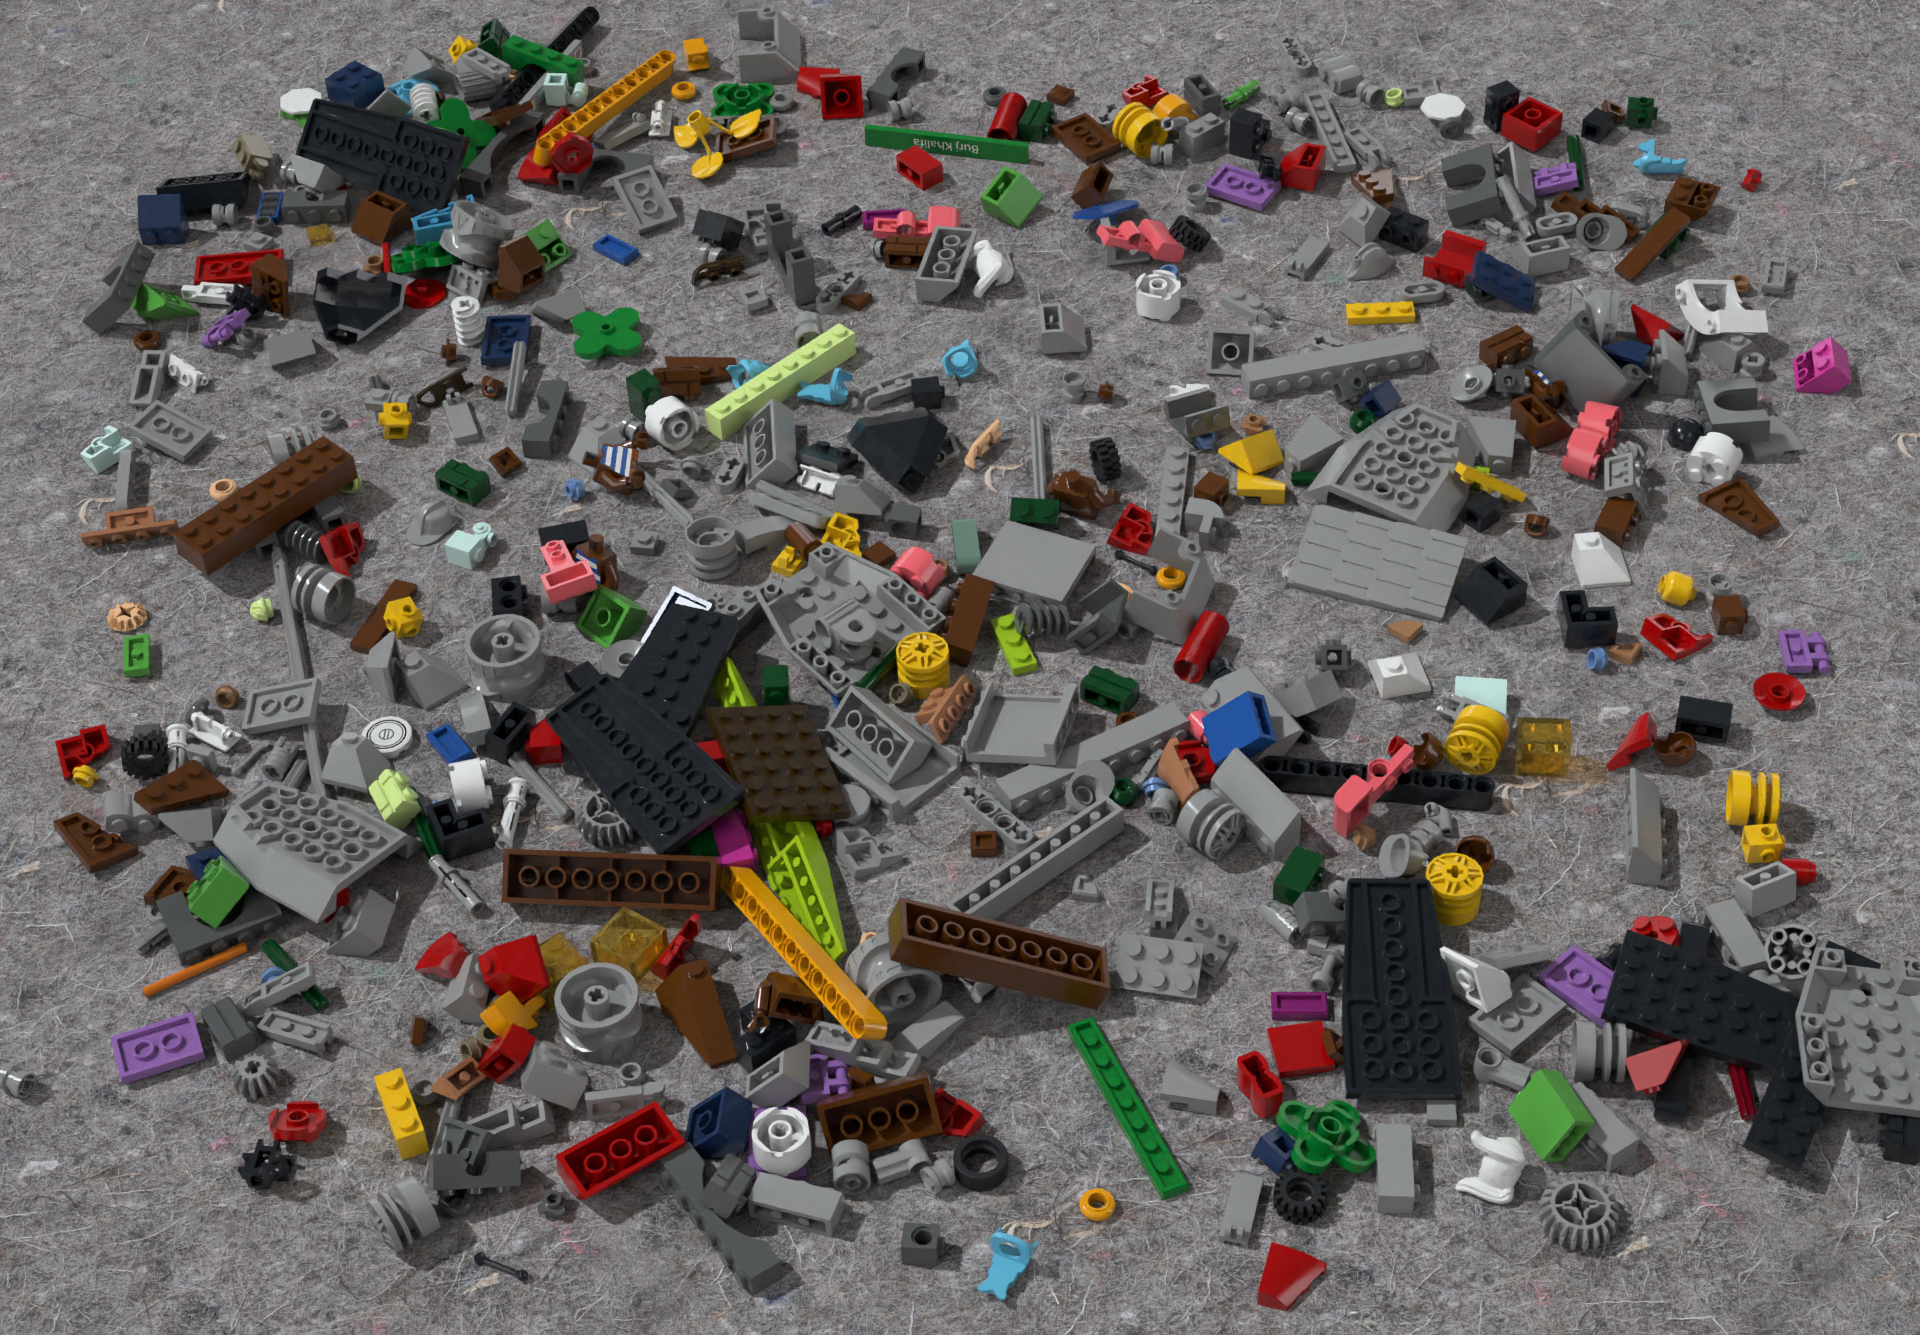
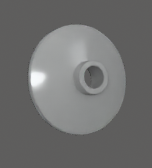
M1483 365L1473 366L1464 370L1452 382L1450 387L1451 396L1458 402H1470L1479 398L1490 388L1493 382V373L1490 368Z
M622 640L609 646L603 653L601 660L604 671L611 677L619 679L644 643L637 640Z

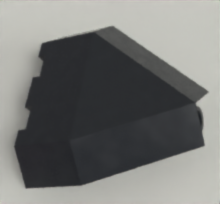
M328 267L317 271L313 305L326 340L346 346L356 343L403 309L407 277L388 271L379 275L358 269L345 273Z
M920 407L910 411H897L886 413L882 416L859 418L846 438L853 448L889 479L914 495L926 477L930 478L948 427L938 416L925 407Z

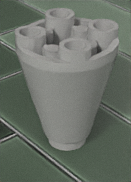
M1797 923L1783 924L1775 928L1767 937L1764 946L1765 960L1770 970L1781 977L1788 979L1803 978L1807 976L1815 947H1821V942L1815 932L1807 926ZM1799 940L1803 949L1800 951L1793 948L1794 941Z

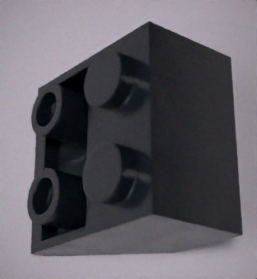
M1494 556L1474 568L1456 592L1455 599L1488 626L1525 606L1528 583Z

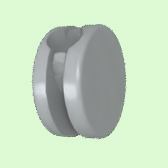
M840 785L851 814L849 819L831 820L832 830L835 831V829L858 825L864 828L869 823L872 815L869 794L863 788L856 785Z

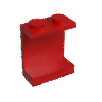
M1445 230L1442 235L1440 251L1434 258L1425 256L1422 276L1463 289L1465 277L1472 272L1474 255L1478 250L1486 253L1487 242Z

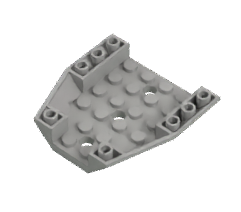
M1415 403L1390 412L1339 446L1307 489L1305 495L1327 504L1333 494H1336L1399 522L1429 530L1432 528L1447 532L1463 510L1470 484L1460 479L1461 475L1454 469L1458 461L1473 468L1477 445L1458 420ZM1428 428V429H1430L1431 431H1429V432H1424V431H1422V429ZM1403 458H1406V459H1409L1410 461H1409V462H1402V461H1400V460L1403 459ZM1386 489L1388 492L1380 493L1377 490Z
M825 542L810 552L808 566L783 583L779 584L775 579L771 578L754 590L784 649L836 697L842 698L851 685L855 686L896 641H901L904 637L918 632L937 634L946 621V617L896 573L829 542ZM803 593H809L812 595V597L803 598L800 595ZM845 597L856 600L875 621L876 632L872 639V653L878 654L879 657H869L866 661L855 664L842 661L830 648H825L821 644L814 630L813 618ZM846 644L849 650L854 651L860 648L859 645ZM897 663L885 674L883 678H885L898 668Z
M268 781L231 806L213 839V843L256 890L316 923H320L336 911L338 892L390 854L395 852L407 859L423 847V842L348 802L325 798L318 794H309Z
M1815 947L1795 1013L1804 1085L1824 1106L1920 1117V959L1899 957L1893 970L1846 965L1844 950ZM1861 990L1869 991L1872 996H1866ZM1867 1035L1875 1036L1880 1042H1873ZM1874 1082L1882 1083L1887 1089H1880Z

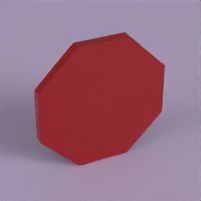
M434 278L416 279L406 285L404 304L413 309L432 308L445 299L446 285Z

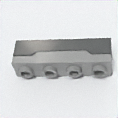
M745 586L718 612L735 616L739 620L740 628L729 653L767 617L754 593L755 589L749 586Z

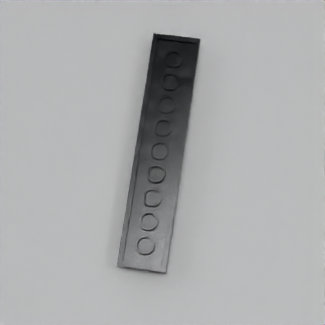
M1828 940L1825 948L1844 950L1846 965L1876 969L1881 967L1880 963ZM1861 990L1866 996H1869V991ZM1795 1018L1742 1147L1798 1173L1825 1106L1804 1085Z

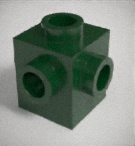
M1628 97L1626 127H1652V120H1657L1658 107H1654V98Z

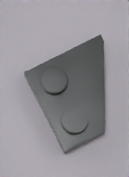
M444 1115L443 1124L446 1125V1140L442 1141V1153H462L464 1170L471 1176L476 1175L493 1134Z

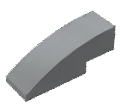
M143 351L141 365L137 364L129 401L130 406H150L159 397L166 380L170 360L166 351Z
M770 516L744 522L734 526L736 544L745 554H749L762 547L769 552L788 543L784 535L785 530L791 523L799 521L786 516Z
M483 694L458 699L469 748L484 745L485 734L490 730L491 724Z
M542 1098L519 1108L510 1103L465 1122L493 1134L487 1149L519 1144L556 1132L553 1110Z

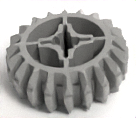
M599 789L596 792L589 791L588 797H581V802L577 804L575 812V822L579 834H582L584 840H589L592 845L599 843L601 848L605 844H609L613 848L614 844L620 843L623 846L625 840L632 841L633 835H638L618 815Z
M1573 1174L1570 1181L1564 1177H1561L1559 1183L1552 1181L1549 1189H1545L1539 1201L1538 1217L1539 1222L1542 1223L1543 1232H1549L1550 1240L1559 1239L1560 1247L1566 1243L1570 1244L1572 1251L1576 1246H1581L1585 1252L1588 1249V1245L1594 1249H1597L1600 1243L1606 1245L1609 1238L1613 1237L1616 1233L1620 1221L1619 1204L1615 1203V1194H1608L1607 1186L1598 1187V1180L1592 1183L1588 1182L1586 1175L1582 1180H1577Z

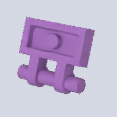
M1560 163V166L1553 168L1543 167L1540 171L1533 172L1536 196L1549 195L1553 192L1579 187L1576 163Z
M243 308L220 318L207 330L208 333L201 339V344L203 346H214L219 341L224 342L228 340L234 333L233 329L237 331L246 325L245 320L251 314L246 308Z
M1779 630L1777 638L1786 673H1812L1813 665L1819 668L1821 674L1830 672L1829 666L1831 661L1829 655L1825 652L1826 642L1821 637L1820 632H1813L1811 637H1806L1804 630Z
M825 1054L810 1055L809 1088L801 1093L802 1104L817 1103L818 1099L830 1097V1093L841 1094L852 1091V1086L847 1076L848 1064L836 1059L826 1061ZM828 1075H834L836 1079H828Z

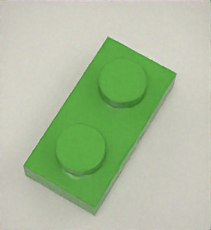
M149 633L124 637V674L126 678L151 674V639Z

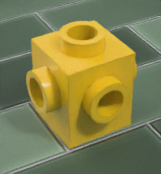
M459 35L448 49L453 58V63L455 64L462 54L478 47V44L471 39H466Z
M383 403V410L378 413V425L383 426L384 439L408 438L409 426H412V413L407 411L406 403Z
M410 596L388 602L383 616L387 628L396 633L397 639L412 637L418 634L423 622V614L420 609H417Z
M1776 823L1744 826L1740 844L1746 863L1779 861L1781 850L1785 849V839L1783 834H1779Z

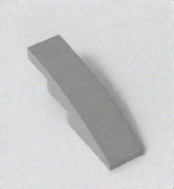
M945 1000L902 1031L891 1041V1044L896 1050L918 1054L920 1059L923 1056L928 1059L966 1018ZM867 1072L874 1076L876 1084L893 1080Z
M816 1020L805 1039L811 1042L810 1048L861 1070L890 1079L915 1074L921 1063L918 1054L896 1050L891 1042L855 1039L843 1026Z

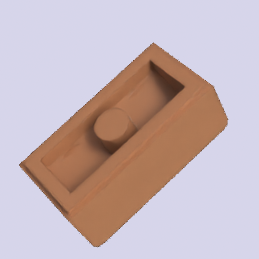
M470 1056L439 1077L430 1090L458 1100L489 1077L476 1069L478 1063Z

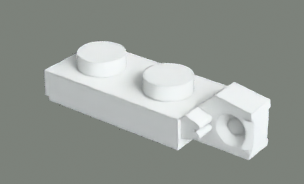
M201 282L198 286L183 285L181 292L184 301L231 305L226 301V293L228 291L233 292L234 284Z

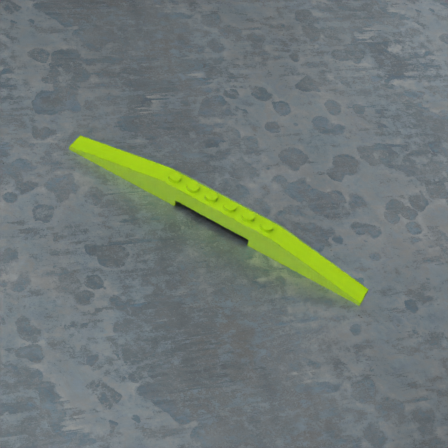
M727 657L714 683L715 698L720 701V707L757 706L732 660ZM740 802L741 810L744 811L747 826L772 890L779 894L781 897L780 902L790 910L798 922L837 963L847 953L828 861L812 821L750 824Z

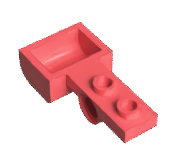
M930 206L928 221L916 220L915 214L910 211L900 212L897 219L874 217L873 238L887 239L888 236L931 238L935 226L960 228L961 213L954 207Z
M1143 219L1138 227L1133 221H1125L1118 228L1099 225L1096 231L1102 239V243L1108 247L1117 246L1128 251L1133 249L1148 252L1153 259L1180 263L1184 255V248L1172 237L1167 227L1160 221Z
M563 540L550 541L545 546L540 547L549 569V573L540 575L551 606L598 589L594 573L587 560L574 563Z
M1405 743L1389 761L1381 758L1372 760L1368 765L1367 782L1359 776L1353 775L1335 793L1333 828L1338 834L1347 839L1371 813V806L1386 790L1389 792L1394 788L1398 781L1397 778L1402 773L1406 774L1410 771L1414 764V749ZM1375 774H1382V775H1384V776H1383V777H1377V776H1375Z

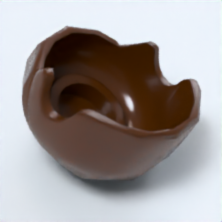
M1670 731L1666 739L1656 738L1653 749L1663 764L1669 767H1680L1694 757L1697 744L1689 733L1683 731L1673 733Z
M1425 732L1421 735L1424 742L1421 745H1414V764L1411 769L1432 771L1441 763L1444 747L1440 740L1432 733Z
M1477 835L1464 837L1454 850L1455 853L1467 855L1474 859L1481 866L1483 875L1489 872L1494 864V848L1490 841L1484 837Z

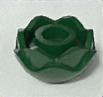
M1362 409L1353 413L1349 420V426L1354 433L1359 434L1377 422L1378 419L1371 411Z
M1128 778L1115 779V785L1109 798L1119 806H1131L1138 800V786L1133 780Z

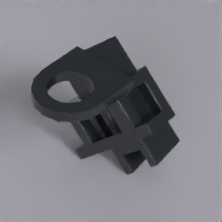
M235 283L233 292L228 291L226 293V301L231 304L227 308L226 315L234 313L235 310L239 311L246 308L251 314L249 317L257 320L266 311L269 304L262 301V293L258 296L251 293V286L245 290Z
M258 1139L254 1153L242 1154L245 1165L244 1167H238V1172L242 1179H246L249 1188L270 1189L274 1181H289L293 1167V1155H281L279 1140H275L273 1146H264L263 1139Z

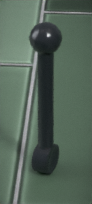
M1116 550L1114 553L1117 560L1124 559L1148 570L1151 575H1155L1158 572L1156 566H1148L1125 555L1122 550Z
M482 1252L474 1256V1261L479 1266L489 1265L517 1276L520 1281H525L528 1278V1272L524 1269L516 1270L487 1259Z

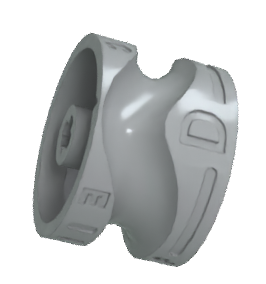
M467 200L455 201L451 211L453 228L443 230L439 244L446 251L464 261L485 268L498 269L500 243L503 240L509 241L512 239L516 230L515 223L505 215L484 205Z
M1572 286L1567 324L1580 311L1584 310L1594 321L1595 329L1589 336L1596 344L1604 346L1615 343L1619 289L1594 288L1589 296L1584 297L1578 288Z
M514 614L496 615L482 620L467 634L465 650L471 670L472 683L478 694H483L484 698L491 701L514 702L532 695L543 685L547 672L545 659L541 653L542 642L540 632L531 620Z
M889 931L876 934L862 942L850 954L845 965V974L885 1017L887 1028H897L918 1020L935 1006L942 993L943 985L937 971L890 960Z
M610 963L586 964L572 970L558 984L554 1001L556 1013L560 1021L561 1038L565 1048L573 1056L591 1063L611 1062L629 1054L639 1044L644 1032V1020L640 1007L637 983L627 970Z

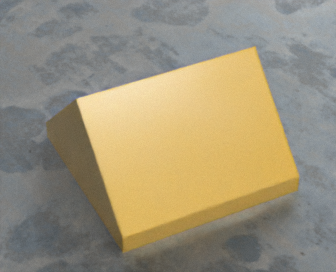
M1273 429L1241 439L1218 450L1219 454L1251 475L1282 465L1284 462Z

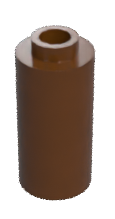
M801 522L791 523L785 530L786 541L793 548H796V551L807 562L809 553L823 544Z

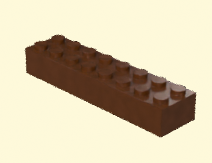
M322 436L173 532L172 535L178 554L209 576L358 478L353 456Z
M504 849L501 902L719 911L722 857Z
M900 897L888 919L891 961L1098 1010L1111 989L1105 947Z

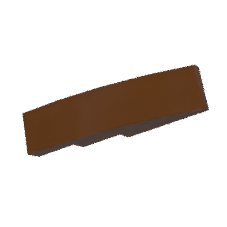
M1566 191L1558 196L1551 205V208L1559 213L1570 212L1575 214L1578 218L1577 224L1583 216L1589 213H1600L1620 218L1625 223L1627 229L1625 243H1629L1641 230L1609 206L1605 205L1600 209L1587 198L1580 202Z

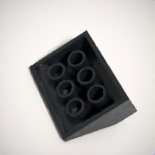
M241 171L165 179L156 187L157 195L181 194L184 209L187 210L188 214L199 213L200 209L205 208L212 211L213 204L227 206L228 204L235 203L237 209H240L248 202L250 174Z

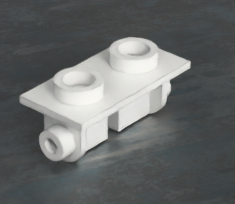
M663 100L655 103V111H652L649 137L670 136L673 111L667 109V104Z
M170 354L169 376L194 394L197 387L208 384V376L205 373L195 371L196 368L191 366L187 360L179 359Z
M800 464L803 475L797 477V484L801 488L815 492L820 484L819 493L835 498V483L842 475L835 472H824L812 465L808 467Z
M194 712L191 716L193 727L189 730V734L223 752L228 751L243 737L241 734L233 731L232 727L224 726L208 718L203 712Z

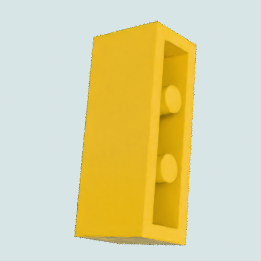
M398 1068L375 1076L374 1080L379 1098L401 1159L405 1160L430 1151L423 1125L402 1069Z

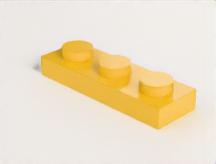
M1413 301L1346 304L1345 306L1347 325L1415 323Z
M1459 461L1454 469L1461 475L1460 479L1471 485L1475 481L1481 484L1480 488L1493 494L1495 490L1501 493V498L1513 503L1514 499L1523 503L1527 495L1521 489Z

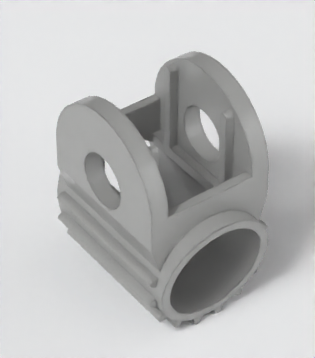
M461 57L457 59L455 63L457 75L454 76L458 94L464 102L497 95L495 80L463 63Z
M845 597L813 618L814 630L821 644L825 648H830L842 661L853 664L861 663L871 656L873 650L872 639L876 632V624L865 608L856 600ZM846 644L859 645L860 648L854 651L849 650Z

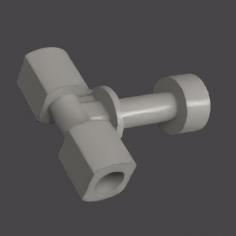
M1310 935L1307 943L1308 953L1320 955L1324 961L1321 971L1313 974L1310 987L1315 992H1327L1328 994L1334 984V979L1331 976L1334 967L1340 966L1344 962V945L1331 942V936Z

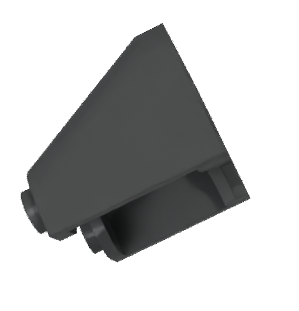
M1584 310L1580 311L1534 358L1535 366L1551 383L1563 380L1566 392L1562 394L1579 412H1584L1587 401L1619 407L1648 376L1641 368L1634 364H1628L1621 369L1589 336L1595 329L1594 321Z

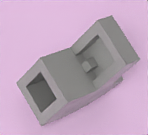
M1189 497L1185 511L1184 531L1199 533V546L1202 550L1208 551L1211 541L1215 542L1216 535H1223V511L1216 503L1210 500Z

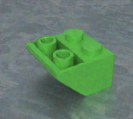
M1007 166L1001 169L980 196L985 212L1018 229L1043 198V195L1021 173Z
M549 219L524 233L528 235L545 260V272L572 256V253Z
M221 855L217 860L212 859L203 871L206 873L200 881L195 880L187 890V894H189L187 896L189 910L215 929L250 887L249 881Z

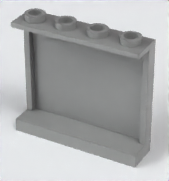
M1007 520L972 575L995 582L990 596L991 599L1015 606L1027 603L1028 605L1037 604L1039 606L1040 604H1046L1047 606L1064 605L1066 607V600L1088 564H1096V545Z
M989 680L986 689L981 692L979 705L975 706L973 719L968 722L966 735H963L961 739V749L965 751L966 760L971 762L1057 765L1080 707L1078 685L1067 683L1063 696L997 694L994 691L993 681Z
M887 703L886 705L933 745L920 767L895 783L888 784L848 747L844 746L837 752L829 747H826L824 750L838 782L842 785L852 784L863 788L870 796L871 806L894 822L960 773V757L955 749L949 748L944 743L938 744L934 735L924 730L917 722L907 718L902 711L896 710Z

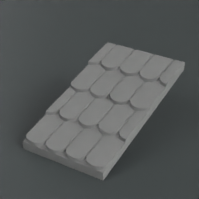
M1316 504L1310 515L1285 586L1439 622L1443 618L1468 538L1432 528L1429 530L1356 511L1353 513L1324 504Z

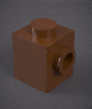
M1209 471L1194 486V498L1210 500L1219 507L1224 506L1229 498V479Z
M1739 595L1714 597L1711 617L1717 635L1742 634L1744 623L1748 622V612L1746 608H1743Z

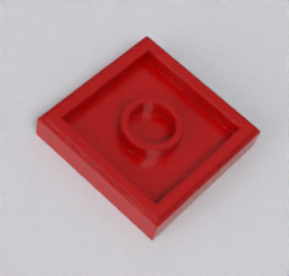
M1322 1020L1267 1028V1038L1279 1079L1335 1070V1062L1328 1057L1322 1039V1033L1325 1032Z

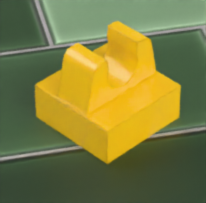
M786 546L785 550L771 564L772 572L792 577L804 566L805 559L797 554L796 548Z

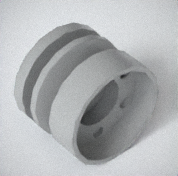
M306 425L299 426L301 433L299 438L295 429H290L291 440L286 441L282 432L266 435L274 467L314 442Z
M706 516L694 520L686 527L685 544L688 568L692 574L703 579H719L735 571L738 567L735 527L731 521L723 517Z
M318 564L305 566L296 577L291 590V603L296 611L313 616L331 625L342 622L348 616L356 598V586L351 577L338 572H332L330 569Z
M1204 789L1192 796L1183 807L1176 823V832L1190 844L1197 845L1199 850L1205 852L1210 858L1218 860L1225 857L1238 844L1244 834L1247 817L1244 812L1236 809L1234 805L1226 803L1222 797L1212 790Z
M1575 1020L1571 1041L1572 1080L1592 1082L1595 1069H1600L1603 1082L1608 1083L1610 1072L1613 1070L1614 1082L1623 1083L1627 1069L1624 1058L1629 1057V1040L1627 1039L1626 1025L1624 1023H1617L1613 1036L1611 1023L1605 1022L1602 1035H1597L1594 1021Z
M411 1175L393 1184L394 1200L385 1191H381L378 1195L381 1204L373 1196L365 1202L374 1230L382 1242L394 1254L401 1252L403 1249L400 1239L408 1247L413 1244L410 1230L413 1229L423 1239L440 1229L438 1217L430 1200L418 1181Z

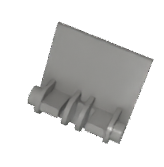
M1194 908L1173 939L1204 944L1201 971L1212 979L1217 975L1237 939Z

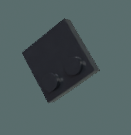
M817 441L815 444L796 451L795 460L838 473L857 464L859 455L852 453L849 448H836L830 446L829 442Z

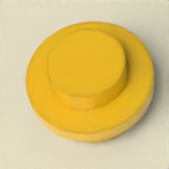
M86 765L75 767L72 772L74 775L72 780L83 787H92L93 783H96L99 778L95 770Z

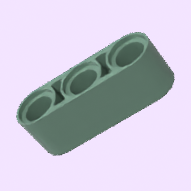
M976 519L951 520L957 575L971 574L981 562Z

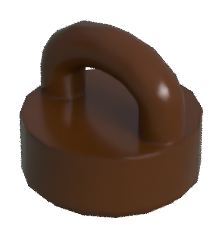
M485 375L481 382L483 384L481 391L485 397L493 399L499 395L500 391H503L505 384L502 381ZM488 386L495 388L493 393L487 391Z
M1528 514L1524 530L1529 536L1540 538L1547 533L1550 519L1541 515ZM1536 526L1542 529L1541 531L1536 532L1532 531L1530 527Z

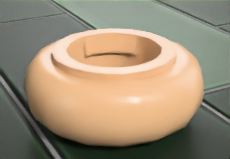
M220 479L211 485L209 492L215 501L221 502L237 492L239 488L234 480Z

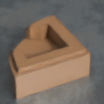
M1411 620L1397 621L1388 626L1387 633L1408 644L1423 630V624Z
M1630 642L1629 645H1615L1609 650L1608 656L1631 666L1641 653L1643 645Z

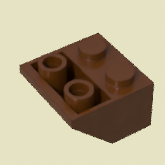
M1679 176L1665 200L1663 213L1675 207L1691 218L1690 223L1708 214L1721 187Z
M374 191L362 200L351 228L352 233L381 246L385 242H390L412 225L408 203L381 191Z
M523 234L500 246L498 251L499 269L497 272L499 288L521 294L544 282L545 260L528 235Z
M268 253L251 265L253 294L258 296L262 293V301L269 304L268 308L288 317L290 316L286 261Z
M1532 393L1512 400L1510 420H1516L1517 431L1535 449L1571 436L1574 429L1547 402Z

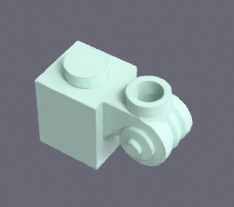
M547 73L543 84L546 105L560 107L573 104L575 107H581L585 104L589 91L588 86L582 82L576 83L574 88L570 87L566 73Z
M479 522L473 526L474 535L457 530L444 544L448 562L473 570L483 560L487 548L495 546L498 539L497 534L493 533L491 526L485 522Z

